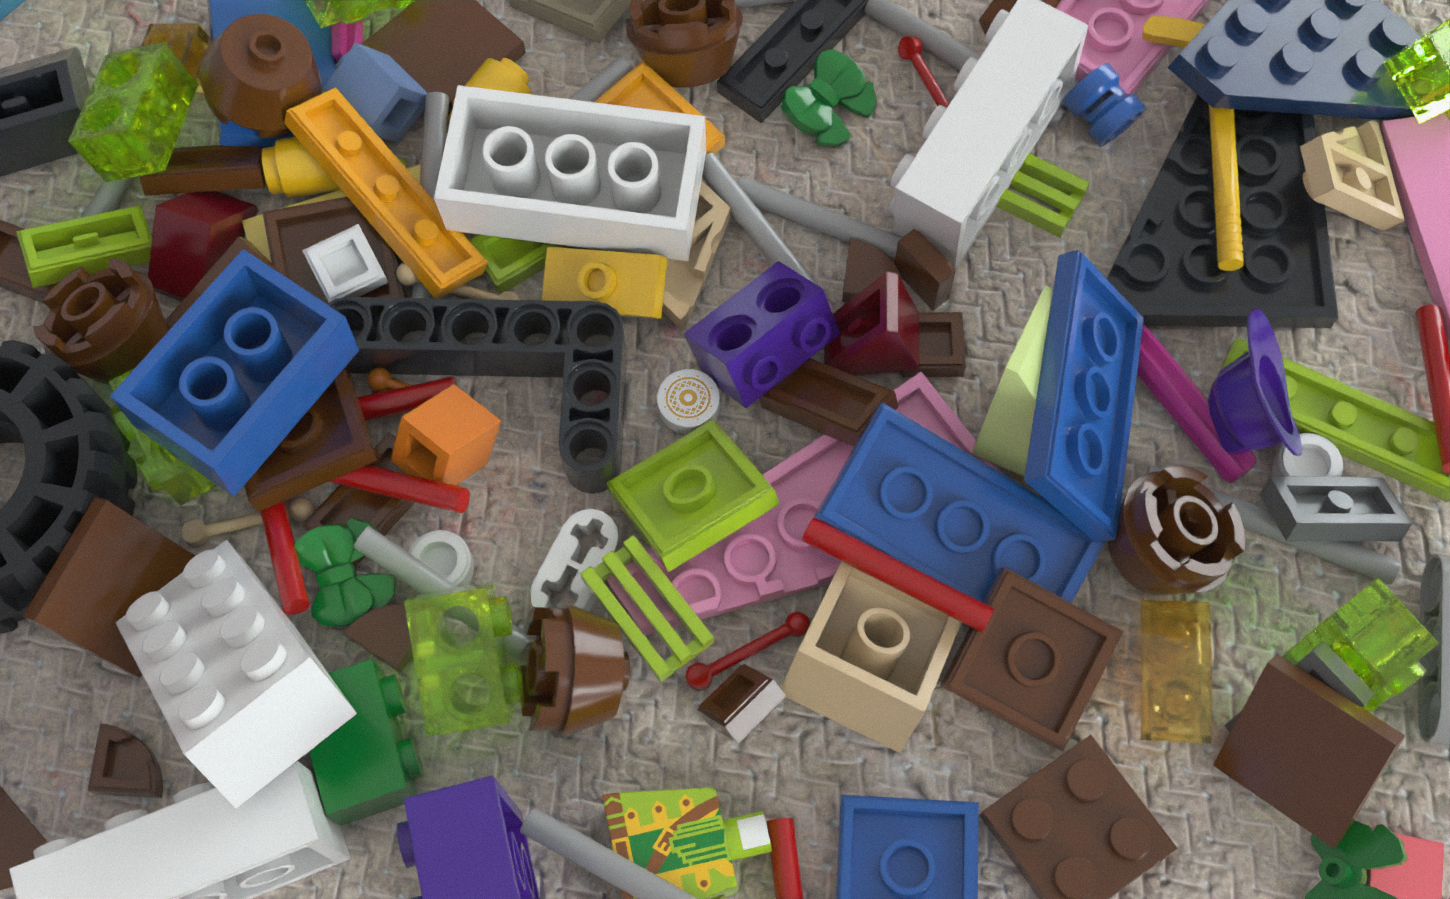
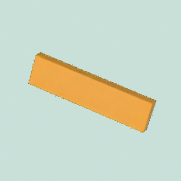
M336 87L286 111L284 124L435 299L444 297L484 273L488 263L487 260L462 232L446 230L433 198Z

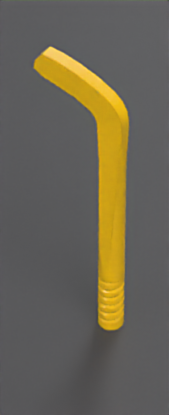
M1151 16L1143 25L1142 39L1151 43L1185 48L1205 24L1181 18ZM1209 105L1218 268L1224 271H1234L1244 265L1234 109L1213 108Z

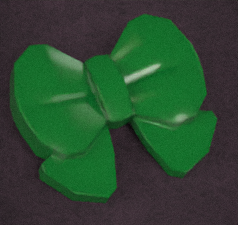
M832 49L821 52L814 63V80H812L808 87L791 86L785 91L782 96L781 108L794 127L809 136H817L815 143L818 146L835 148L847 143L850 139L848 129L840 117L833 111L836 105L840 104L847 110L865 118L872 115L877 98L873 83L870 81L865 83V74L849 56Z
M351 518L347 521V526L344 524L322 525L309 530L295 541L294 547L298 554L300 565L316 573V582L320 589L311 606V614L322 626L341 627L349 625L371 611L372 608L374 610L387 606L395 596L396 578L392 574L369 573L356 575V570L352 563L365 556L353 548L365 528L370 526L378 532L371 523Z
M1354 820L1344 838L1335 848H1332L1311 834V845L1322 859L1319 866V874L1322 880L1306 894L1305 899H1398L1375 887L1365 885L1367 880L1366 869H1383L1403 865L1407 860L1403 841L1387 826L1377 824L1374 829L1369 825Z

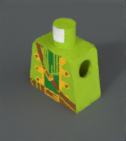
M715 788L620 792L602 795L613 851L698 899H726L738 893L732 861L772 852L763 811L722 820ZM621 890L623 899H637Z

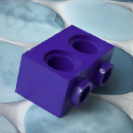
M778 261L687 330L684 336L701 372L711 377L719 389L744 408H747L841 333L824 290Z

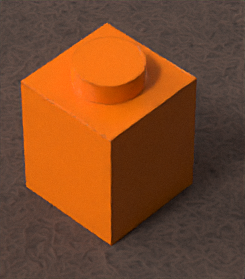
M453 384L401 417L390 461L406 474L458 485L488 464L501 420Z

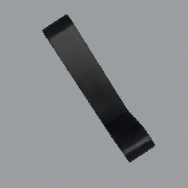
M343 297L327 303V305L346 317L351 330H362L360 335L355 338L359 351L347 364L350 373L369 374L371 370L379 367L385 368L390 374L563 378L559 450L568 480L579 491L594 494L607 490L606 483L620 475L622 466L627 348L622 318L617 310L610 305L595 301ZM410 332H424L421 338L414 342H400ZM471 333H487L483 340L475 344L461 343ZM543 333L549 335L539 345L530 346L522 343L532 334ZM603 334L611 337L609 342L602 346L592 347L584 344L593 335ZM594 390L604 391L609 394L603 402L595 405H587L579 401L584 394ZM588 448H598L606 452L602 460L595 464L584 465L575 461L579 453Z

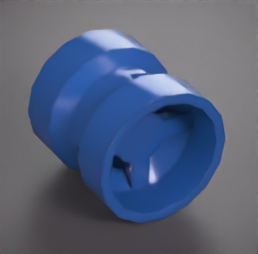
M1109 63L1099 66L1088 74L1062 100V103L1073 116L1083 117L1088 123V134L1099 147L1105 146L1122 134L1138 120L1147 108L1136 94H1127L1119 85L1120 75Z

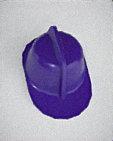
M1255 308L1249 313L1247 322L1249 351L1223 368L1215 378L1208 398L1210 416L1221 446L1229 454H1240L1252 450L1285 445L1294 456H1301L1303 448L1290 410L1285 370L1279 345L1269 320L1261 310Z

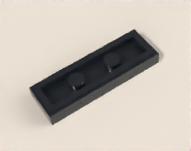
M795 0L729 70L717 80V93L762 123L782 103V96L785 91L791 86H798L814 69V63L820 53L832 50L866 14L864 10L868 0Z

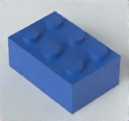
M242 249L110 395V398L136 429L235 497L358 353L359 348L344 315Z

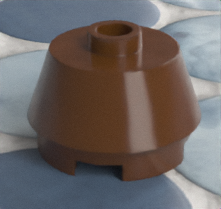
M631 0L627 36L641 60L671 87L704 85L717 80L729 70L743 22L742 12L735 4V0Z
M251 14L235 20L207 47L200 61V84L206 102L213 114L225 125L228 124L229 119L243 128L258 130V137L274 138L290 133L291 131L284 124L286 111L322 93L321 74L306 37L293 24L277 16Z
M115 258L110 259L108 268L91 275L83 267H80L64 277L43 300V303L50 309L44 324L34 326V333L37 339L44 345L46 354H54L69 364L76 373L103 384L123 382L168 332L166 321L150 279L142 272L134 271L126 262Z
M1170 466L1162 471L1149 472L1140 476L1129 487L1121 502L1116 540H1109L1108 548L1120 574L1138 590L1154 596L1212 591L1223 584L1230 574L1234 558L1244 552L1246 542L1245 530L1236 506L1231 502L1223 507L1214 493L1201 484L1208 477L1204 473L1186 466Z
M560 601L555 608L533 607L527 617L524 633L526 635H536V641L531 642L527 665H520L519 675L522 716L531 717L529 730L550 731L555 738H559L612 720L617 714L622 691L627 689L630 677L629 655L627 651H624L622 634L618 624L564 601Z

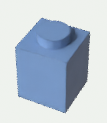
M355 42L348 53L339 59L334 73L322 88L324 92H327L336 87L380 138L396 143L401 142L425 109L427 94L389 55Z

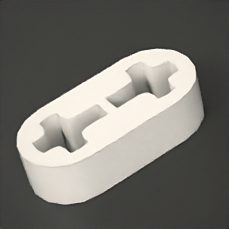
M586 509L580 510L568 518L533 580L530 590L533 607H552L546 593L549 589L561 591L571 574L575 576L571 584V592L576 600L574 606L590 612L596 598L582 581L580 573L589 566L595 568L602 563V557L613 550L616 553L621 549L618 529L610 516L603 511ZM594 529L601 530L602 541L606 546L603 549L592 547L583 563H578L581 547L576 537L579 534L590 536Z

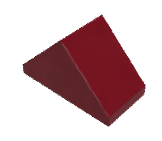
M218 191L186 193L156 205L148 278L152 282L154 291L183 301L238 237H245L246 234L242 220L255 217L259 212L257 206Z
M886 271L833 313L841 334L824 347V364L854 376L920 369L919 311L899 275Z

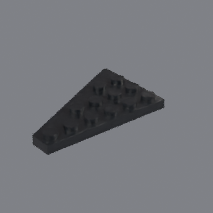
M1197 94L1106 279L1144 318L1143 324L1146 326L1247 327L1248 315L1252 309L1256 308L1264 313L1273 328H1331L1339 316L1325 205L1314 201L1305 189L1303 173L1306 170L1300 146L1316 138L1314 115L1234 109L1244 265L1234 271H1224L1218 268L1209 104Z

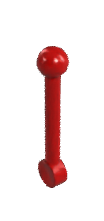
M903 37L898 44L899 56L902 59L911 60L936 105H942L947 108L949 102L921 56L923 50L921 40L917 37Z
M792 612L787 616L785 624L708 665L698 662L692 664L686 671L688 685L695 691L706 690L710 687L713 677L790 635L794 637L804 636L811 624L809 617L803 612Z

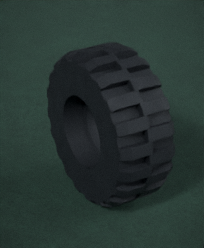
M15 340L3 341L0 346V444H24L25 465L18 487L8 502L0 509V634L14 631L18 628V621L26 619L23 617L25 611L94 497L108 500L133 516L136 503L128 496V489H134L138 482L136 461L127 453L131 444L124 426L111 413V408L62 359L54 354H41L34 345Z

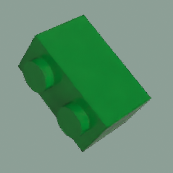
M373 659L328 673L357 714L309 751L325 815L341 826L405 805L403 798L418 795L414 780L424 777L423 765L415 741L412 737L403 740L397 716L407 713L399 681L395 674L386 677L385 673Z

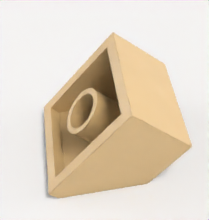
M841 561L795 655L781 690L785 693L786 698L901 753L927 709L962 622Z

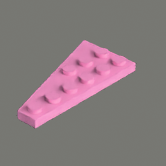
M922 372L892 390L895 391L899 406L896 411L1001 473L995 464L972 454L976 440ZM824 434L762 474L775 489L780 504L672 571L668 572L650 547L646 551L700 620L828 585L831 583L841 561L803 542L802 537L854 447ZM633 560L625 566L671 627L682 625ZM612 575L606 579V585L644 636L655 633L656 630L615 577Z

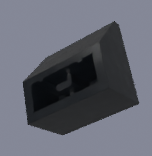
M77 46L0 69V177L104 146L82 56Z

